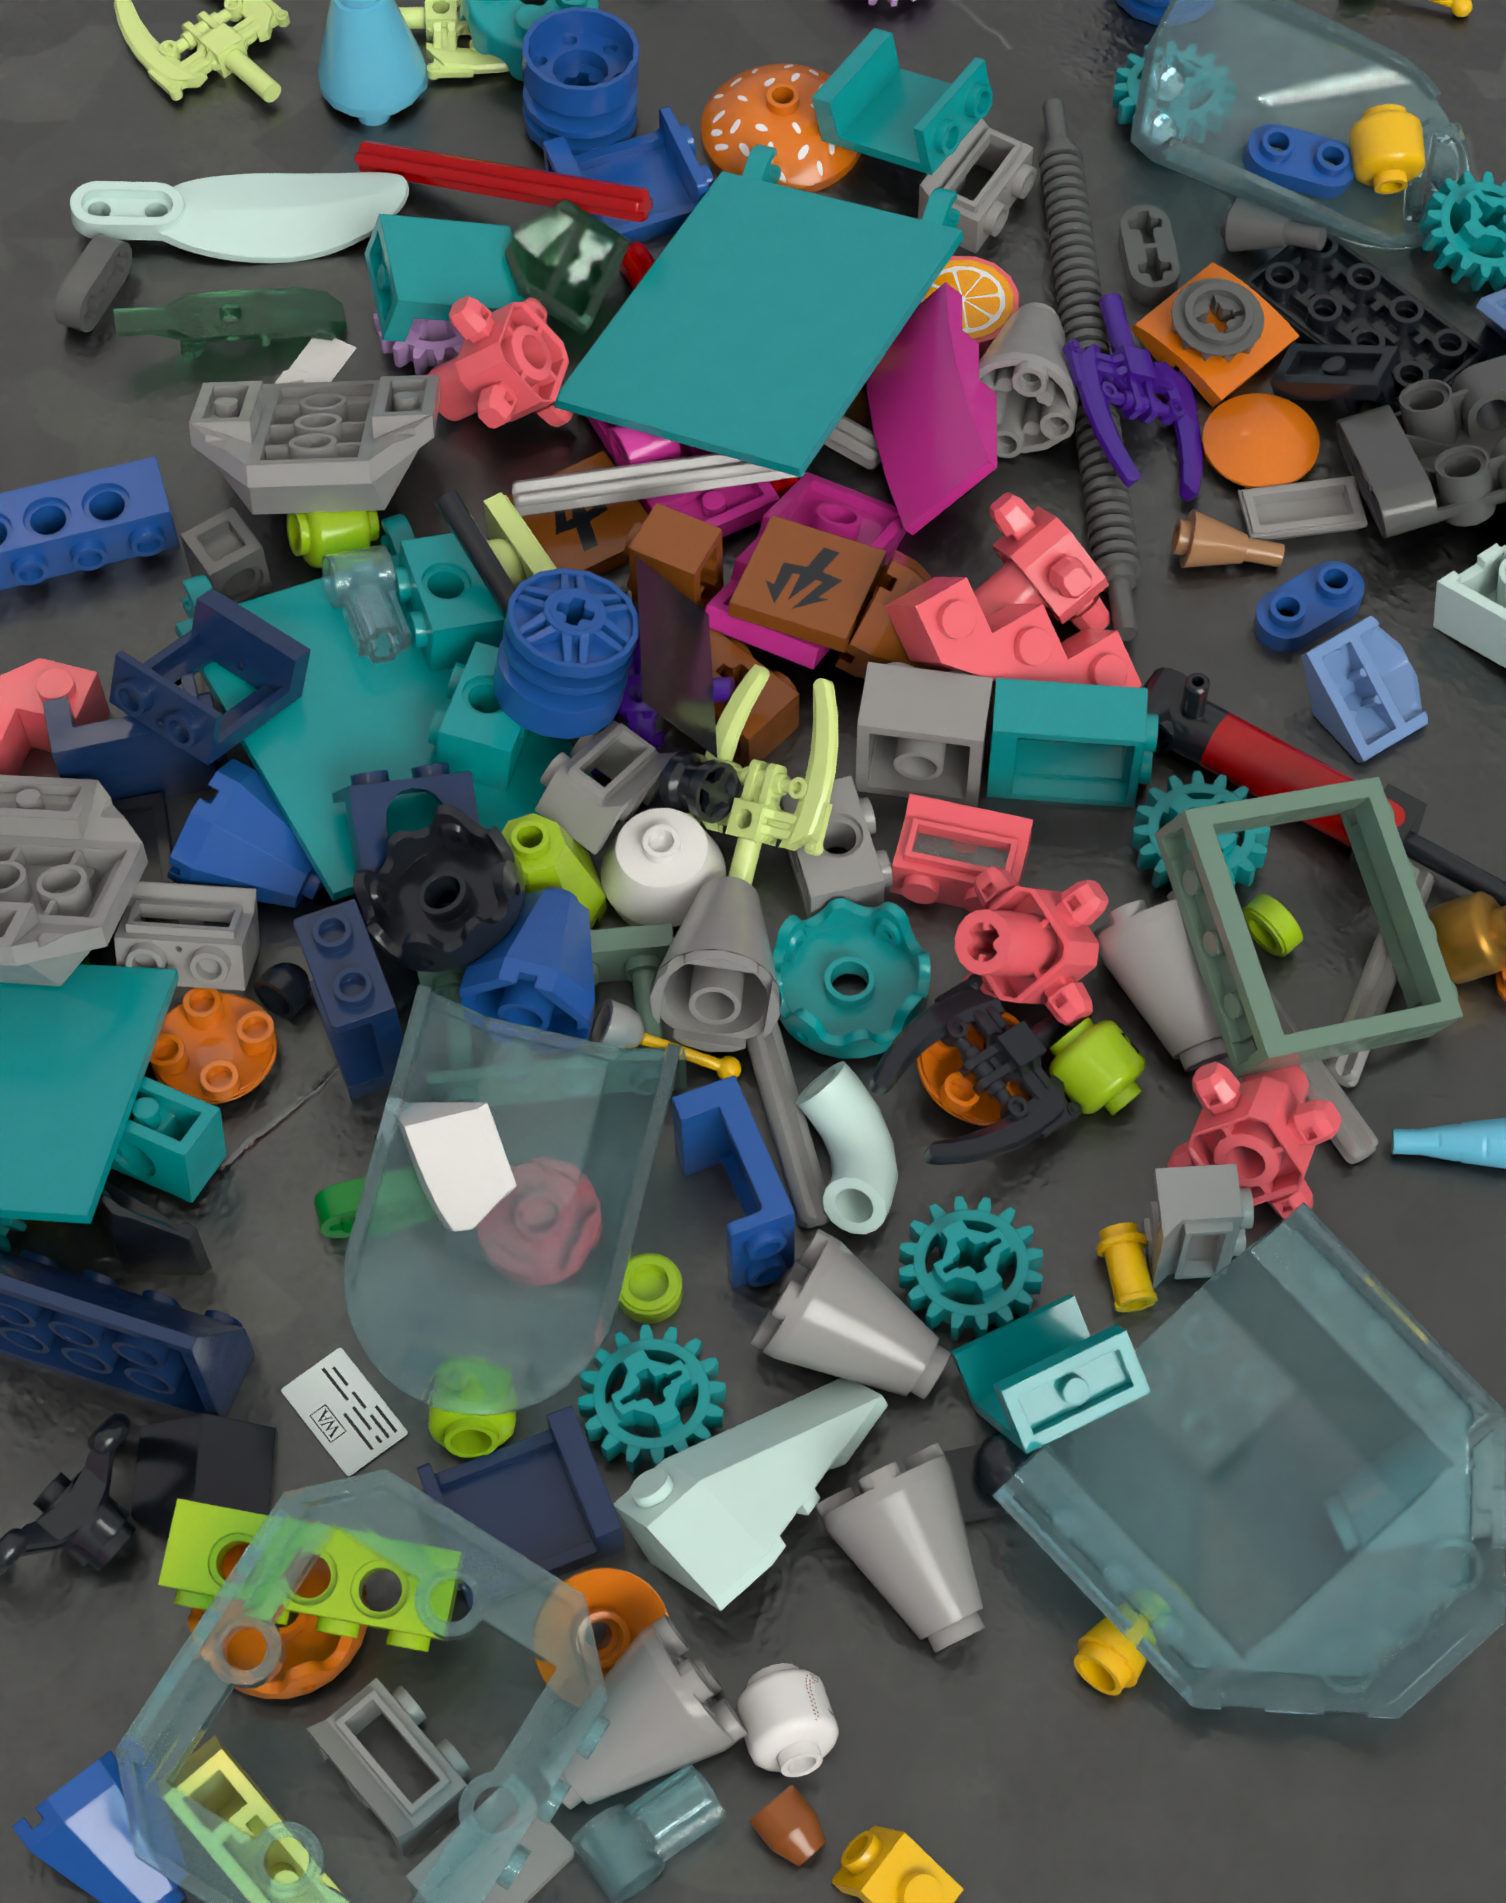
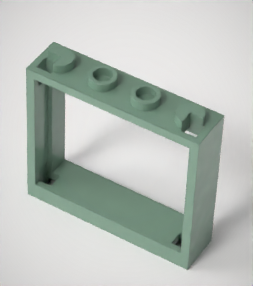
M1379 777L1187 809L1154 834L1236 1078L1428 1038L1464 1017L1458 1002L1457 988L1450 979L1437 942L1435 926L1428 917L1416 883L1415 869L1406 855L1395 823L1394 810L1386 798ZM1340 814L1408 1009L1284 1035L1217 835Z

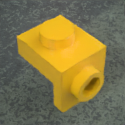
M876 1825L857 1835L848 1844L841 1857L842 1866L832 1879V1883L842 1893L856 1896L864 1903H954L964 1890L905 1832Z

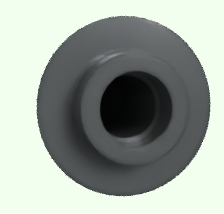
M1240 195L1232 205H1228L1225 208L1220 221V235L1225 239L1226 246L1231 252L1281 248L1288 245L1320 251L1323 249L1327 237L1326 228L1293 222L1291 218L1245 195Z

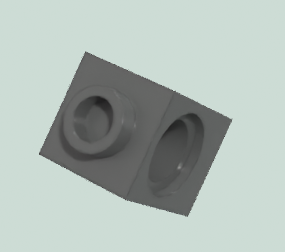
M233 506L180 534L191 576L206 575L213 589L237 604L252 600L273 589L263 547Z

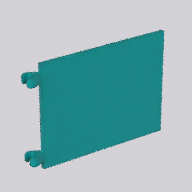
M761 144L755 145L748 156L742 176L725 171L720 173L709 188V191L706 192L559 390L554 402L555 408L802 477L963 241V230L955 228L960 221V211L952 208L954 201L957 199V192L944 188H935L928 199L922 220L778 185L776 183L781 177V169L778 165L771 164L773 158L777 156V149Z
M403 514L393 515L381 521V526L386 534L380 537V547L387 558L239 603L240 606L311 649L302 696L240 743L333 901L355 894L353 878L356 872L345 802L333 803L332 793L351 786L350 776L354 774L388 770L389 780L394 781L412 778L411 768L435 764L437 745L428 743L431 723L437 708L448 709L452 700L447 698V690L454 668L429 671L422 649H414L410 643L406 623L408 613L406 604H397L393 596L390 571L392 567L399 566L400 541L415 539L411 526ZM197 575L183 580V588L187 593V596L183 598V609L190 619L175 623V632L179 638L192 630L197 598L212 589L206 575ZM214 661L199 671L223 714L257 690V688ZM530 731L507 792L473 782L480 826L486 829L496 826L502 832L510 820L532 813L540 815L535 811V808L547 788L540 783V779L546 768L559 753L564 752L572 758L570 753L573 745L569 739L541 736ZM426 792L397 795L394 797L386 814L388 839L398 831H415L427 827L433 821L434 808L440 804L432 795Z
M79 964L62 986L0 983V1218L91 1224L179 981L177 969Z

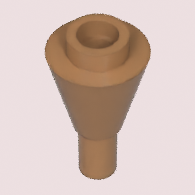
M1195 509L1189 512L1186 520H1177L1171 541V553L1179 555L1181 568L1241 564L1243 561L1280 567L1285 552V545L1282 543L1249 538L1246 533Z

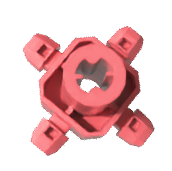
M468 295L457 300L452 305L449 319L453 327L464 338L457 357L433 368L428 374L440 376L441 400L439 413L451 421H458L477 412L478 418L487 427L493 429L507 422H513L532 412H535L546 423L554 427L564 425L572 419L573 412L555 408L554 404L559 390L562 388L561 384L569 364L565 345L546 324L547 310L536 298L530 297L522 302H512L494 312H491L480 301Z
M1007 492L991 504L989 509L993 522L1001 534H1003L992 547L1004 565L973 591L985 618L1008 604H1043L1047 614L1062 625L1069 620L1079 631L1083 629L1104 630L1110 623L1109 611L1097 595L1107 588L1109 584L1104 574L1072 532L1055 515L1039 506L1032 510L1020 497Z
M991 866L986 868L974 880L975 893L984 910H975L966 915L958 925L955 935V952L959 962L970 971L962 982L968 979L970 975L977 974L982 978L983 984L980 990L984 994L999 1000L1015 1003L1045 1004L1058 1022L1065 1026L1080 1024L1092 1014L1093 1006L1083 982L1078 981L1097 966L1100 946L1099 941L1088 925H1091L1105 911L1109 902L1108 896L1100 884L1093 880L1079 881L1062 892L1021 887L1010 872L1002 867Z
M1216 1061L1201 1066L1195 1072L1192 1085L1193 1091L1203 1108L1190 1140L1177 1146L1171 1153L1167 1162L1168 1168L1237 1164L1240 1188H1250L1253 1206L1267 1202L1278 1216L1290 1223L1307 1217L1313 1207V1194L1304 1177L1316 1145L1332 1139L1339 1130L1342 1120L1334 1104L1331 1101L1318 1099L1305 1102L1309 1092V1082L1305 1072L1298 1065L1245 1076L1242 1083L1237 1080L1227 1067Z

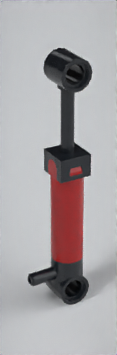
M1162 667L1156 669L1142 687L1148 688L1147 713L1158 714L1159 717L1156 751L1153 753L1167 754L1174 751L1218 776L1220 774L1225 775L1227 781L1238 787H1247L1249 789L1248 792L1256 797L1355 781L1352 777L1208 701L1210 681L1204 674L1193 673L1186 676L1172 668ZM1388 783L1384 792L1394 810L1395 823L1407 857L1472 893L1482 891L1492 896L1501 907L1506 906V882L1418 835L1427 804ZM1340 814L1302 820V822L1352 848ZM1352 849L1349 861L1358 865Z

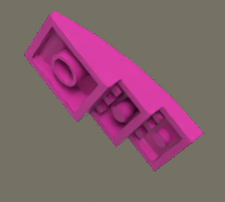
M946 282L918 305L866 381L873 432L885 477L902 525L911 535L918 532L997 468L996 392L979 380V343L962 330V295Z
M806 472L763 515L758 537L736 558L731 580L707 604L705 612L709 614L711 629L813 670L830 648L728 616L729 602L771 516L774 515L887 551L885 565H888L890 556L897 549L907 531L902 525L896 506Z

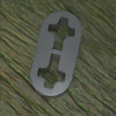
M1139 204L1130 207L1123 213L1120 219L1118 248L1126 286L1130 296L1137 302L1149 306H1158L1177 291L1180 276V262L1171 221L1168 215L1159 207L1149 204ZM1139 229L1146 230L1147 235L1152 237L1151 243L1144 244L1142 233ZM1146 266H1154L1155 275L1159 281H1152L1151 276L1145 273Z
M103 234L93 237L58 291L54 313L55 319L59 324L86 333L95 328L129 274L132 263V248L129 243Z

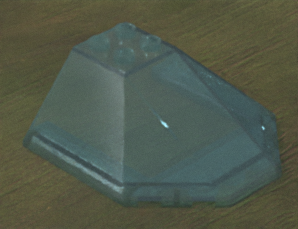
M1304 1202L1207 1281L1135 1349L1151 1393L1037 1448L992 1495L1191 1707L1221 1710L1222 1706L1265 1709V1712L1324 1715V1712L1368 1714L1369 1718L1399 1719L1506 1622V1411Z

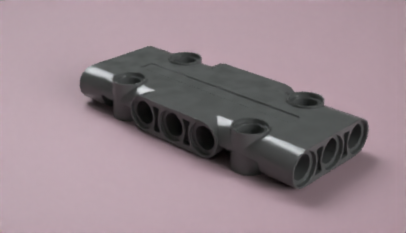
M1506 355L1480 362L1464 369L1454 380L1452 389L1446 382L1433 379L1421 380L1408 385L1399 396L1401 411L1394 413L1390 405L1387 404L1336 420V432L1344 460L1351 475H1354L1357 487L1383 538L1444 520L1455 526L1467 527L1477 525L1493 515L1496 508L1495 505L1506 502Z

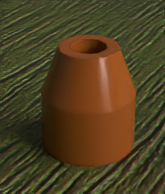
M793 1784L749 1821L773 1852L798 1867L826 1844L817 1813Z

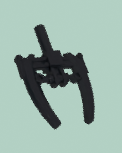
M972 974L965 981L938 996L934 1000L935 1004L915 1017L899 1033L882 1056L871 1078L870 1090L876 1095L888 1093L906 1069L925 1050L939 1040L948 1047H956L962 1054L960 1059L964 1063L958 1071L964 1078L970 1074L976 1078L978 1082L972 1089L978 1096L986 1092L990 1098L995 1097L1002 1106L1000 1110L1002 1120L963 1136L933 1142L924 1153V1161L932 1165H951L991 1159L1016 1150L1038 1137L1041 1139L1046 1138L1070 1121H1075L1082 1113V1107L1079 1103L1070 1102L1069 1104L1065 1099L1064 1082L1054 1074L1049 1078L1041 1067V1057L1047 1051L1046 1048L1064 1037L1076 1026H1065L1058 1022L1053 1014L1030 1028L1025 1021L1015 1026L1009 1025L1001 1016L1005 1010L1000 1000L984 994L980 990L983 984L982 978L977 974ZM968 1024H972L984 1040L983 1051L978 1045L973 1046L966 1037ZM1007 1083H1017L1030 1100L1027 1102L1020 1096H1012L1006 1089Z

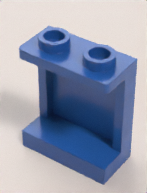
M670 106L659 109V129L657 131L573 156L564 135L543 142L545 171L646 188L649 191V196L653 199V207L649 210L647 220L643 222L560 208L584 260L619 250L623 246H630L635 241L644 242L677 232L714 183L709 166L706 163L699 164L695 157L696 148L689 126L686 123L679 125Z
M735 1075L672 1097L675 1151L685 1177L722 1164L744 1214L743 1218L726 1225L727 1268L732 1287L737 1288L748 1283L751 1286L759 1287L780 1279L795 1262V1212Z

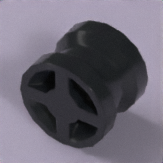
M689 750L678 752L670 758L660 778L659 793L662 803L667 808L691 813L696 819L708 823L719 822L725 818L731 811L734 798H737L739 792L738 775L731 764L716 759L707 760L703 755Z

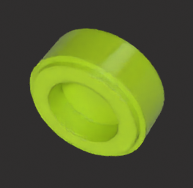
M1261 893L1242 909L1250 935L1268 953L1278 957H1285L1303 941L1302 931L1294 917L1273 897Z
M656 1253L639 1254L627 1260L618 1271L615 1282L617 1301L621 1310L632 1320L644 1324L659 1323L671 1317L679 1308L683 1297L682 1277L678 1267L669 1258Z

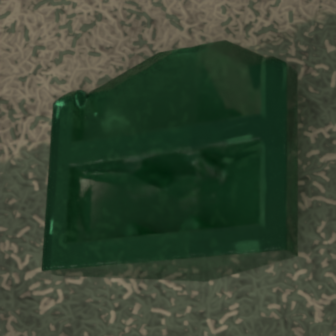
M566 199L553 208L518 225L507 245L504 255L518 295L524 299L536 298L546 308L548 314L584 336L588 333L631 240Z

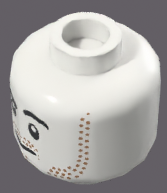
M774 1664L761 1669L748 1680L745 1690L738 1698L736 1713L748 1732L744 1736L748 1752L755 1765L767 1771L782 1772L787 1777L807 1775L822 1764L823 1757L830 1752L837 1741L839 1728L821 1679L805 1669H799L794 1664Z

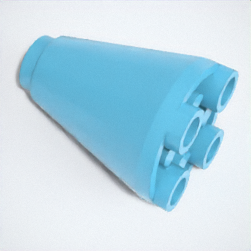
M330 0L317 69L322 96L334 109L349 116L358 117L359 121L364 125H382L388 121L390 115H394L412 105L418 96L426 90L428 76L423 53L395 0Z

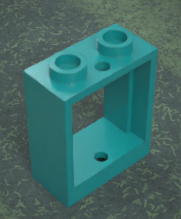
M996 678L986 797L1135 808L1138 784H1150L1153 752L1156 751L1158 737V714L1147 713L1148 688Z

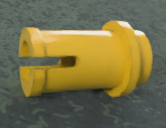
M1133 1222L1118 1223L1102 1229L1099 1232L1101 1242L1096 1245L1095 1249L1099 1257L1105 1258L1115 1300V1310L1125 1313L1153 1306L1158 1301V1298L1153 1289L1144 1248L1149 1243L1148 1236L1145 1233H1140L1138 1224Z

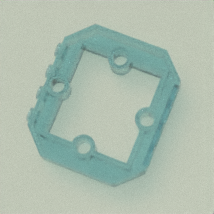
M387 1469L283 1492L115 1749L135 1857L205 1903H356L322 1881L327 1867V1850L322 1838L311 1827L299 1822H278L265 1828L257 1837H254L173 1784L235 1686L239 1688H258L269 1683L280 1672L285 1660V1641L281 1631L275 1624L337 1530L419 1583L415 1591V1609L422 1626L432 1636L445 1641L461 1640L474 1634L484 1624L556 1670L493 1772H486L474 1778L464 1789L459 1801V1820L461 1824L411 1903H483L495 1883L508 1891L532 1852L520 1844L526 1831L535 1817L547 1825L549 1824L571 1788L570 1784L560 1779L566 1766L575 1752L588 1760L611 1723L610 1720L599 1714L608 1697L585 1595ZM447 1582H458L465 1585L473 1596L471 1611L465 1618L456 1622H446L439 1619L431 1609V1598L434 1591L440 1585ZM244 1629L257 1630L264 1635L267 1642V1652L264 1660L251 1670L240 1671L235 1669L227 1658V1646L230 1639ZM490 1788H502L509 1791L514 1796L518 1806L515 1822L502 1832L484 1830L477 1823L474 1816V1805L477 1798L483 1791ZM285 1837L299 1840L306 1847L309 1854V1865L306 1872L299 1880L290 1883L277 1880L271 1874L268 1867V1855L271 1847Z

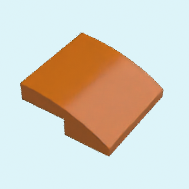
M1213 262L1130 329L1157 362H1166L1172 368L1177 366L1212 408L1221 403L1299 337L1298 333L1257 292L1232 273ZM1208 278L1230 280L1245 287L1259 301L1264 314V327L1261 337L1256 341L1249 354L1238 353L1228 363L1222 356L1212 355L1204 361L1200 351L1194 348L1183 350L1182 338L1177 333L1171 332V310L1175 298L1180 291L1195 281ZM1209 307L1206 323H1213L1217 331L1224 333L1227 321H1219L1216 314H1212Z

